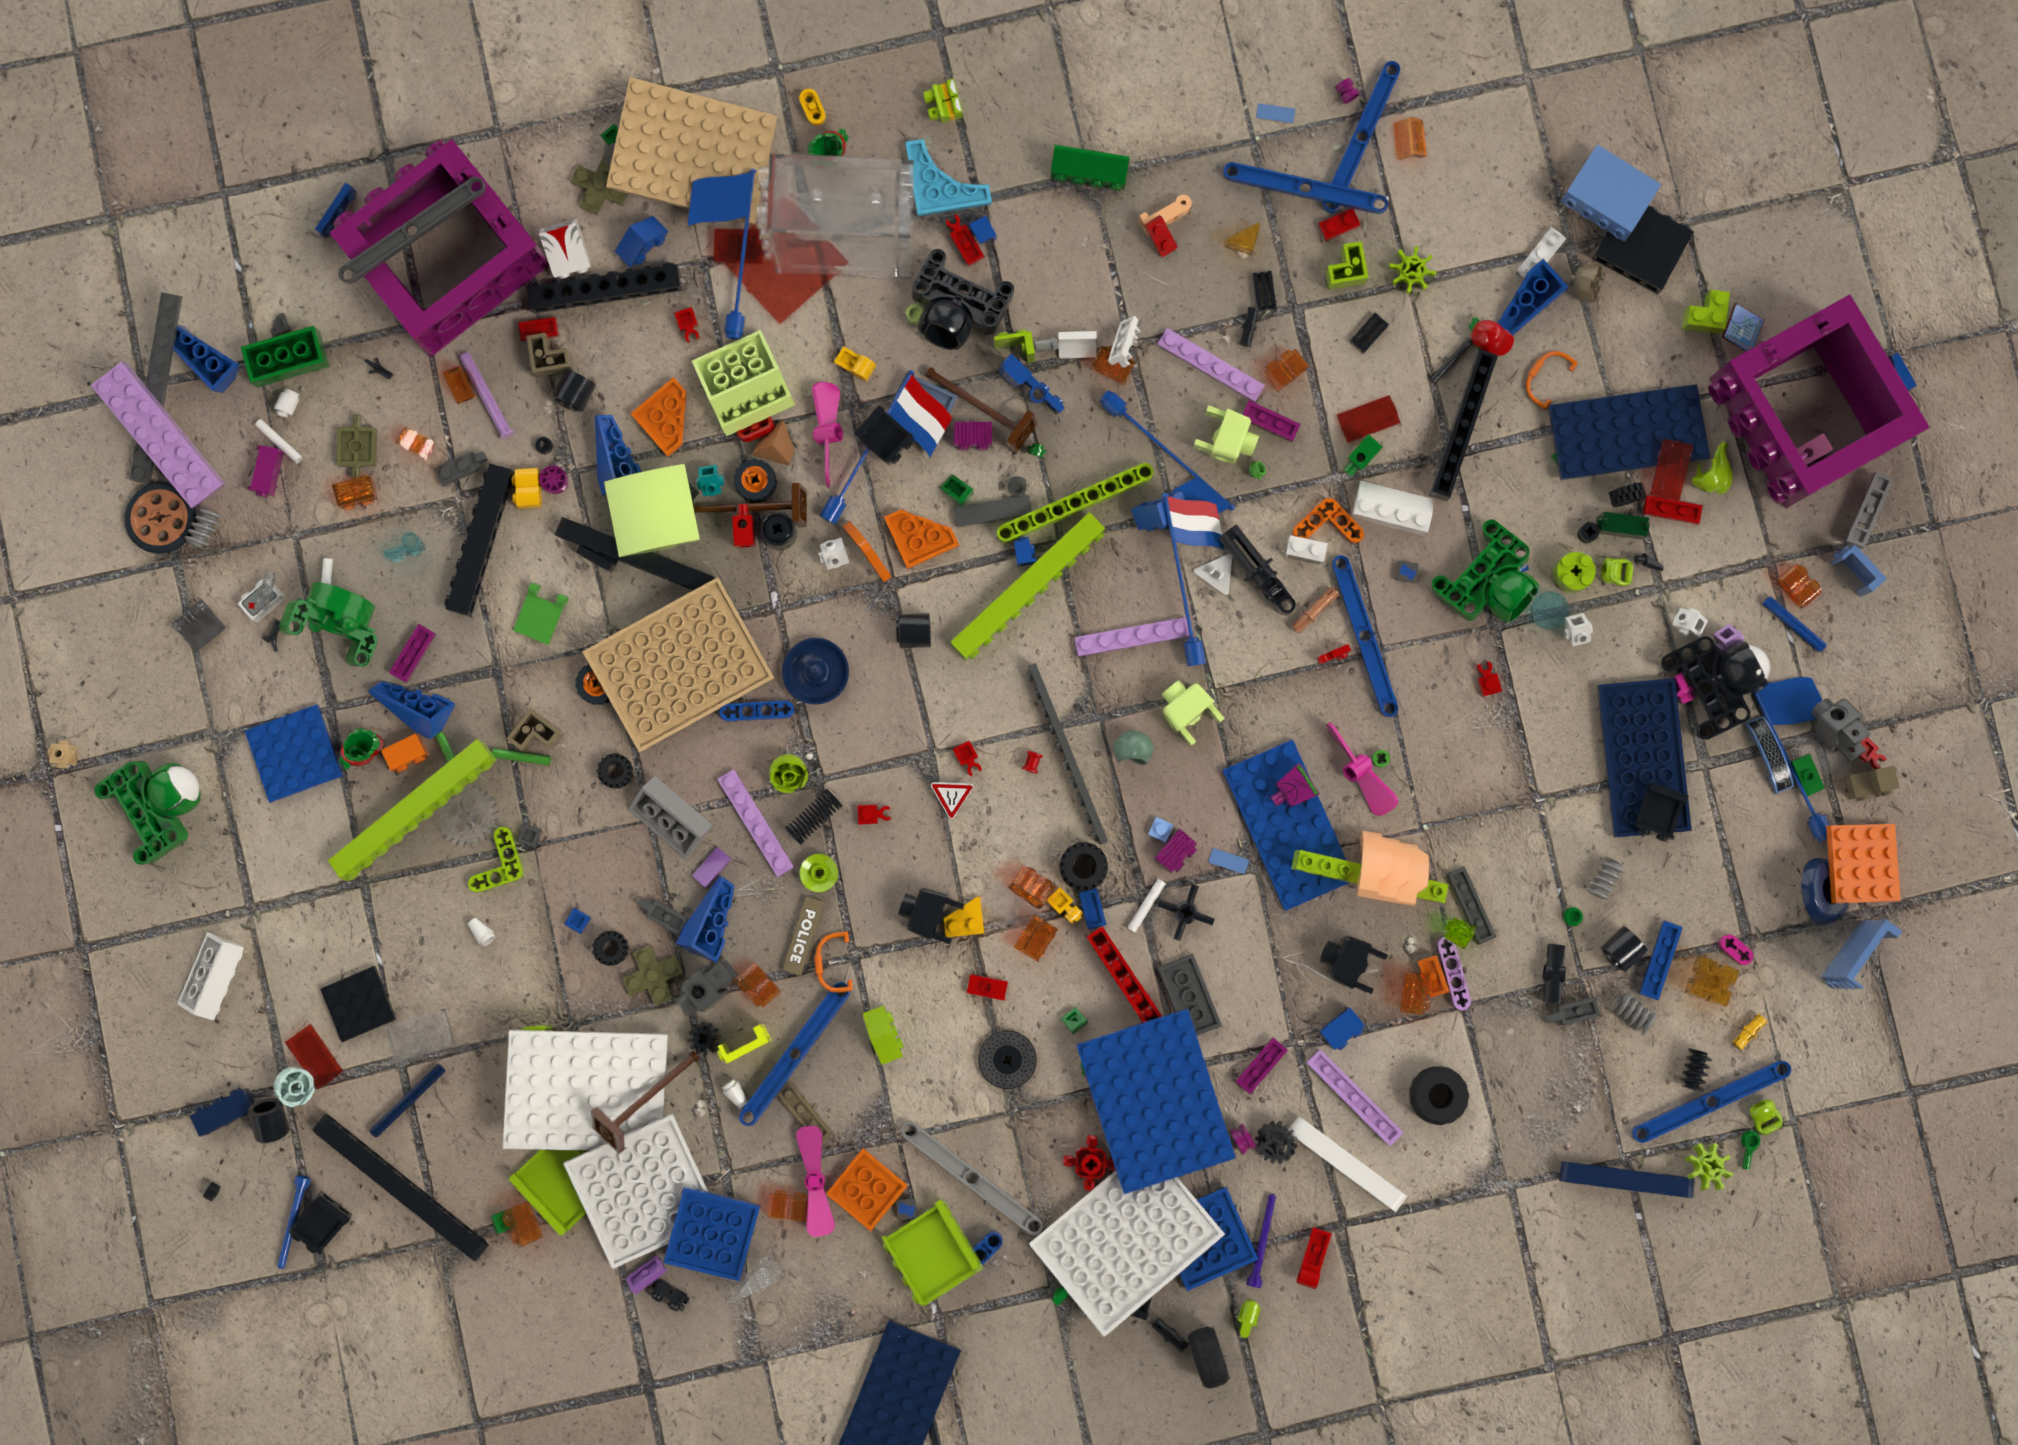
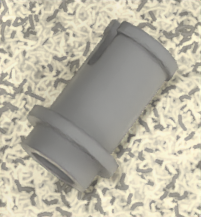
M1052 337V339L1035 340L1036 352L1049 350L1055 352V350L1059 349L1058 339Z

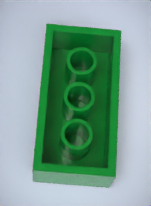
M315 326L241 347L250 383L256 388L330 367L321 333Z

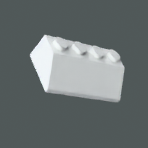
M1360 480L1351 517L1425 536L1428 533L1433 514L1434 499Z
M207 932L177 1004L193 1015L214 1020L220 1011L223 997L227 994L230 980L235 975L237 963L242 958L244 947Z

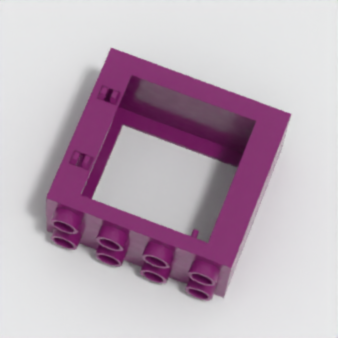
M450 139L447 143L443 140L433 143L425 152L426 159L417 166L407 164L399 169L394 177L396 179L395 183L385 190L382 187H378L369 192L364 199L366 205L355 213L346 211L339 215L333 223L336 228L329 232L350 260H352L470 178L478 177L485 183V193L471 202V204L506 248L425 311L422 309L386 262L364 276L411 337L430 357L442 350L550 266L537 244L453 139ZM473 183L471 186L472 191H479L481 183Z
M1851 294L1730 360L1709 378L1712 382L1708 386L1711 398L1717 405L1725 404L1731 415L1727 420L1730 430L1737 438H1745L1751 450L1747 451L1750 464L1757 471L1764 470L1770 481L1766 485L1769 496L1776 504L1782 502L1785 508L1794 505L1930 428ZM1814 347L1866 436L1807 468L1803 459L1808 457V454H1799L1755 379Z

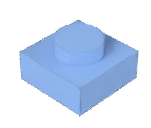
M1156 817L1148 835L1166 843L1174 825Z

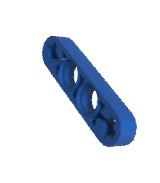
M789 701L732 703L721 707L719 713L721 718L728 722L787 719L793 716L795 708ZM778 704L777 708L780 709L784 708V705L787 704L791 711H788L787 715L783 711H777L778 716H775L776 710L774 705ZM766 705L772 708V713L769 716H764L761 712L762 708ZM736 707H739L740 718H737V714H731L730 718L723 714V712L727 711V708H730L731 711H737ZM751 707L753 714L750 717L743 716V708Z

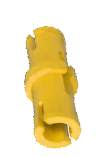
M1757 1014L1747 1026L1743 1027V1031L1732 1043L1738 1049L1743 1050L1749 1041L1757 1037V1033L1768 1021L1762 1015Z

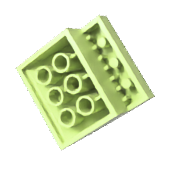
M761 330L692 360L726 436L795 406Z
M685 464L644 471L604 482L619 557L676 548L680 544L700 540Z

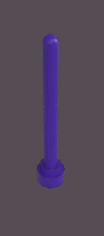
M1269 1194L1256 1253L1258 1260L1254 1263L1253 1273L1250 1274V1277H1247L1246 1285L1251 1287H1262L1263 1280H1261L1262 1276H1260L1276 1200L1275 1194Z

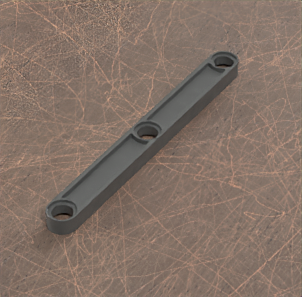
M478 177L470 178L343 265L338 271L339 278L346 284L355 283L482 196L486 191L485 183ZM480 182L481 189L477 192L472 191V184ZM410 226L417 227V233L413 236L407 233ZM346 270L353 271V276L349 280L343 277Z

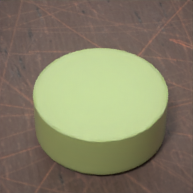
M919 304L910 305L906 310L907 320L912 324H918L920 315L924 310L923 307Z

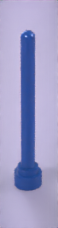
M295 1176L296 1192L277 1264L279 1269H283L286 1265L292 1241L289 1230L297 1220L304 1190H307V1187L310 1186L311 1178L306 1176Z

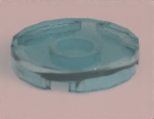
M1544 592L1538 595L1531 605L1532 619L1539 627L1546 630L1561 627L1565 623V618L1569 616L1567 600L1556 592Z

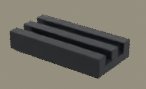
M1272 271L1253 273L1257 309L1260 311L1276 309ZM1265 277H1268L1272 305L1268 303ZM1257 278H1261L1265 306H1261Z
M1374 313L1354 335L1350 343L1356 345L1355 347L1364 354L1389 324L1378 314ZM1374 319H1377L1378 321L1374 324V326L1358 342L1356 339L1364 332V330L1371 324V322ZM1380 324H1382V328L1364 347L1362 344L1374 332V330Z

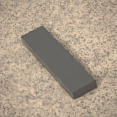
M1029 495L954 508L957 528L1021 517L1032 512Z
M1465 866L1447 873L1448 880L1477 944L1480 945L1496 938V934Z

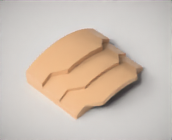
M1362 830L1359 852L1362 853L1361 872L1357 882V896L1415 906L1417 893L1428 886L1429 855L1421 851L1418 845L1402 843L1400 840L1382 837L1381 833Z

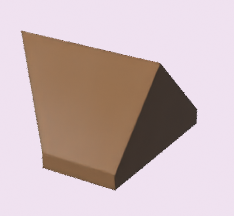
M784 419L770 433L758 440L752 454L753 456L789 466L795 450Z

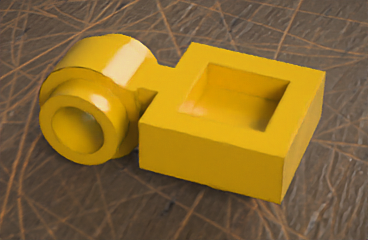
M1061 887L1046 900L1059 914L1065 910L1066 914L1064 917L1071 924L1077 922L1083 914L1076 905L1073 907L1069 906L1074 900Z

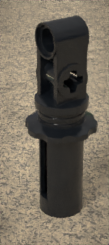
M1237 524L1221 535L1219 540L1245 571L1247 576L1243 581L1251 580L1255 584V589H1261L1267 600L1272 603L1281 615L1291 614L1295 609L1296 603L1283 583L1276 577L1278 574L1276 570L1273 571L1270 564L1273 559L1270 558L1266 561ZM1234 539L1238 541L1241 547L1245 550V552L1249 555L1252 561L1256 564V569L1253 567V565L1249 562L1246 556L1235 544V542L1233 541ZM1283 601L1289 602L1291 609L1284 610L1281 607V603Z

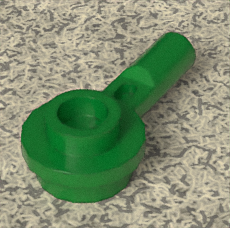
M1752 1130L1744 1132L1741 1136V1144L1745 1148L1742 1169L1750 1170L1753 1151L1757 1150L1761 1142L1759 1134Z

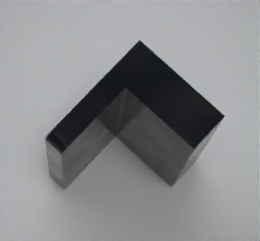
M580 545L576 551L578 555L610 573L613 572L619 562L616 558L612 559Z

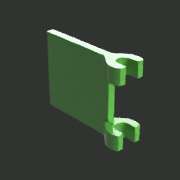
M530 583L527 597L513 631L549 645L569 597L559 594L556 604L537 596L541 588L540 585Z

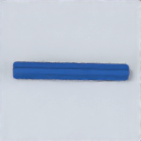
M1769 596L1764 600L1763 605L1815 650L1821 652L1825 649L1827 644L1775 599Z

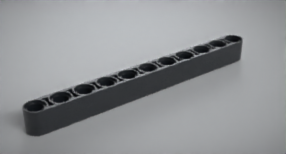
M324 1114L314 1126L312 1131L470 1259L478 1261L489 1247V1244L330 1115Z

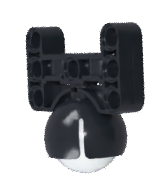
M1704 636L1666 654L1661 659V667L1666 671H1673L1680 667L1684 668L1710 718L1699 724L1696 728L1698 737L1704 740L1711 739L1746 722L1750 718L1751 712L1742 696L1760 692L1768 685L1767 679L1770 674L1769 659L1761 649L1748 645L1746 641L1731 645L1721 655L1712 638ZM1704 639L1708 640L1711 644L1707 651L1700 648V642ZM1686 648L1691 649L1693 652V656L1690 659H1685L1682 656V651ZM1667 657L1674 658V667L1667 668L1664 661ZM1702 659L1709 671L1708 674L1700 661ZM1704 682L1709 683L1711 686L1710 692L1706 694L1700 691V685ZM1719 694H1721L1723 700L1725 701V703H1726V705H1727V708L1724 707V705H1723V703H1722V701H1721V699H1720V697H1719ZM1739 708L1746 710V717L1744 719L1736 717V711ZM1721 717H1726L1729 721L1728 726L1725 728H1721L1718 725V720ZM1705 725L1711 729L1710 735L1706 737L1700 734L1701 727Z

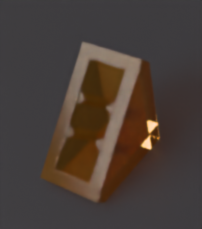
M461 365L443 371V375L457 404L476 398L467 372Z

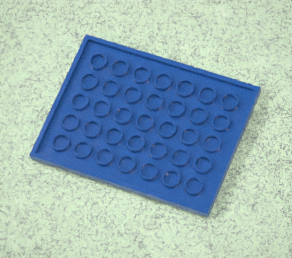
M1188 1008L1076 1044L1124 1194L1236 1158Z

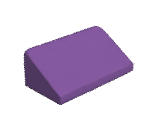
M716 847L692 876L702 886L707 888L732 859L719 847Z

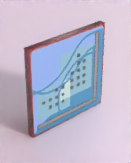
M1735 303L1722 338L1746 352L1754 348L1764 319Z

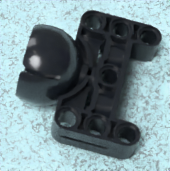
M934 249L926 259L912 288L913 300L927 306L921 313L918 321L919 332L925 334L924 336L929 342L946 350L960 349L969 338L971 326L986 335L994 334L1012 301L1014 285L1009 281H1002L995 292H992L944 269L946 254L941 249ZM997 306V307H1000L1001 309L997 310V309H995V308H993V307ZM988 321H989V322H991V323H993V324H992V325H988V324H986L985 322H988Z

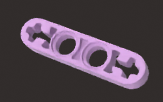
M1441 937L1437 941V950L1450 990L1449 994L1452 1004L1458 1010H1466L1471 1004V999L1456 944L1451 937ZM1446 939V942L1451 943L1448 950L1449 953L1454 952V955L1443 956V954H1447L1446 949L1441 947L1444 944L1443 940ZM1450 958L1456 961V967L1452 970L1446 966V961ZM1454 977L1461 979L1462 984L1459 988H1454L1451 985V980ZM1464 989V993H1460L1462 999H1466L1463 1007L1457 1004L1459 995H1454L1453 991Z

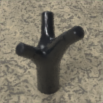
M377 357L375 358V363L368 359L365 360L373 368L368 371L369 374L378 373L388 380L393 377V373L385 369L379 363Z
M278 620L275 621L270 633L263 638L267 643L272 641L274 652L278 651L277 636L280 631V621Z

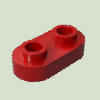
M771 416L767 417L762 421L737 431L738 437L743 442H751L770 433L774 429V422Z

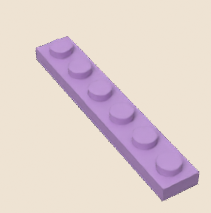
M1168 328L1157 344L1160 348L1254 403L1265 386Z
M1184 617L1075 637L1078 657L1190 636L1187 620Z
M733 769L718 778L717 780L776 876L780 877L794 868L736 771Z
M1321 1049L1306 1062L1388 1146H1391L1403 1134L1393 1121Z

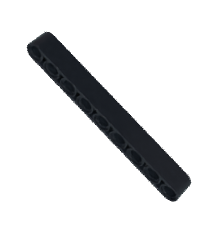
M564 517L561 518L554 534L561 539L612 559L616 558L622 563L693 591L715 579L711 575L653 552L619 557L615 537Z

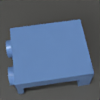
M1856 545L1846 546L1832 556L1834 558L1830 562L1832 566L1843 561L1864 583L1856 590L1860 597L1873 592L1887 579Z

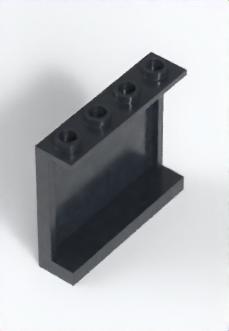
M1648 205L1625 242L1607 231L1591 259L1658 295L1667 283L1694 231L1688 225L1679 224L1671 216L1663 215L1657 212L1656 208Z

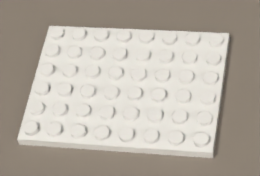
M509 1030L503 1149L593 1150L606 1144L607 1142L592 1128L591 1111L598 1107L610 1120L614 1121L663 1079L666 1072L668 1035ZM665 1087L619 1126L624 1135L663 1118Z
M1114 1171L1030 1242L1029 1245L1105 1337L1225 1234L1178 1177L1124 1194L1117 1171Z

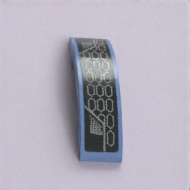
M1761 716L1745 723L1752 741L1755 740L1770 774L1768 778L1775 794L1794 787L1785 755L1766 718Z

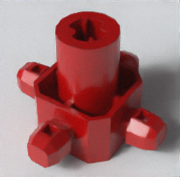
M1096 1135L1087 1136L1086 1144H1088V1147L1081 1146L1076 1151V1157H1073V1155H1065L1063 1157V1165L1068 1167L1075 1165V1172L1078 1176L1085 1178L1083 1180L1084 1190L1090 1191L1094 1189L1095 1185L1093 1178L1100 1179L1105 1174V1168L1116 1170L1113 1159L1109 1158V1160H1106V1153L1101 1148H1096V1145H1098ZM1090 1159H1094V1163L1096 1162L1095 1166L1089 1168L1088 1165H1085Z

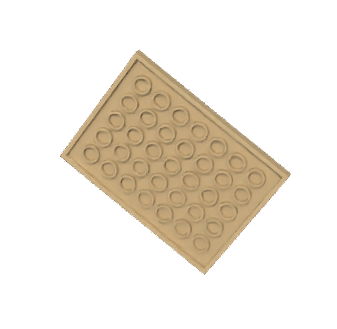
M630 77L606 188L690 209L693 181L706 177L736 176L749 173L750 169H755L757 173L754 175L749 225L754 226L778 116ZM740 218L733 221L745 223V218Z
M718 577L582 651L639 752L774 678Z

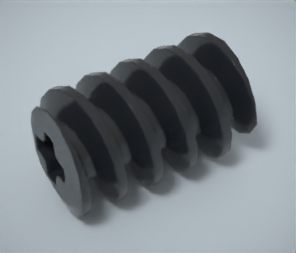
M1689 1048L1688 1051L1693 1055L1686 1057L1691 1063L1684 1064L1689 1071L1682 1072L1687 1078L1680 1079L1685 1084V1086L1681 1087L1703 1092L1704 1089L1699 1085L1706 1084L1702 1077L1708 1076L1703 1070L1710 1069V1066L1705 1062L1712 1061V1059L1707 1056L1709 1053Z

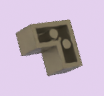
M546 333L526 336L532 373L536 378L562 374L566 369L574 371L571 353L567 348L551 351L549 337Z
M530 708L506 739L521 751L526 752L537 738L553 749L564 733Z
M1894 766L1844 777L1849 798H1856L1857 801L1869 799L1868 795L1875 794L1876 797L1894 794L1893 790L1900 788Z

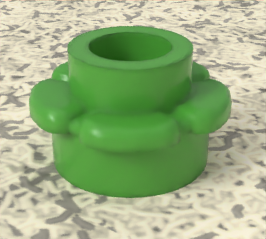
M1260 461L1252 462L1249 473L1253 478L1262 479L1263 475L1266 474V468Z

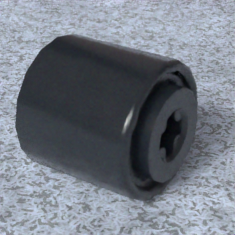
M566 369L552 398L556 400L557 404L568 410L583 412L596 384L588 378Z
M773 512L767 515L761 523V535L771 549L777 551L786 550L795 543L797 529L788 515L781 512ZM781 525L782 532L774 534L773 527Z
M930 613L898 615V620H896V637L900 648L931 647Z
M1622 926L1601 946L1604 957L1616 969L1623 972L1632 967L1648 951L1643 942L1625 926Z
M277 1098L260 1100L248 1108L247 1114L257 1142H275L289 1133L290 1127L283 1103Z

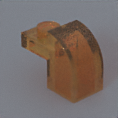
M405 426L395 441L399 446L424 460L431 454L435 445L431 439Z

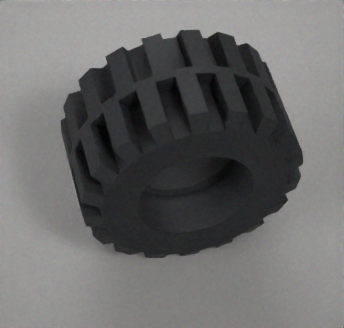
M1076 843L1063 853L1059 865L1060 874L1064 882L1075 890L1088 891L1094 889L1104 881L1107 875V857L1093 843ZM1081 855L1091 857L1095 863L1094 873L1087 878L1076 876L1072 869L1075 858Z

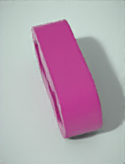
M1723 935L1720 938L1719 947L1736 963L1747 965L1752 962V951L1733 935ZM1725 939H1731V945H1733L1735 948L1733 949L1732 947H1725ZM1737 951L1741 953L1746 952L1747 960H1740L1741 955Z

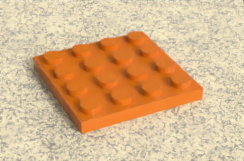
M1895 824L1826 826L1831 904L1901 901Z

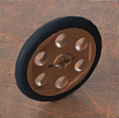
M153 483L147 485L135 493L126 507L124 517L127 534L133 543L147 552L161 554L174 551L187 542L185 536L191 537L188 530L195 529L192 526V522L196 523V509L189 506L172 484ZM155 495H160L162 498L161 503L158 505H154L152 502ZM177 500L180 506L177 510L173 511L170 505L173 501ZM145 507L147 509L146 516L139 517L138 510ZM159 514L166 516L161 520L162 522L155 520L159 518ZM177 519L183 521V526L180 529L174 528V522ZM144 526H149L151 529L147 536H143L141 533ZM166 531L168 539L161 542L159 535L161 532Z

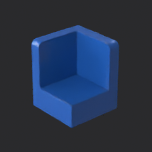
M986 216L969 224V229L972 235H975L979 244H983L990 239L993 241L997 240V235Z

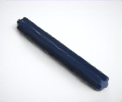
M437 1064L369 1130L372 1136L376 1138L382 1134L445 1073V1068Z

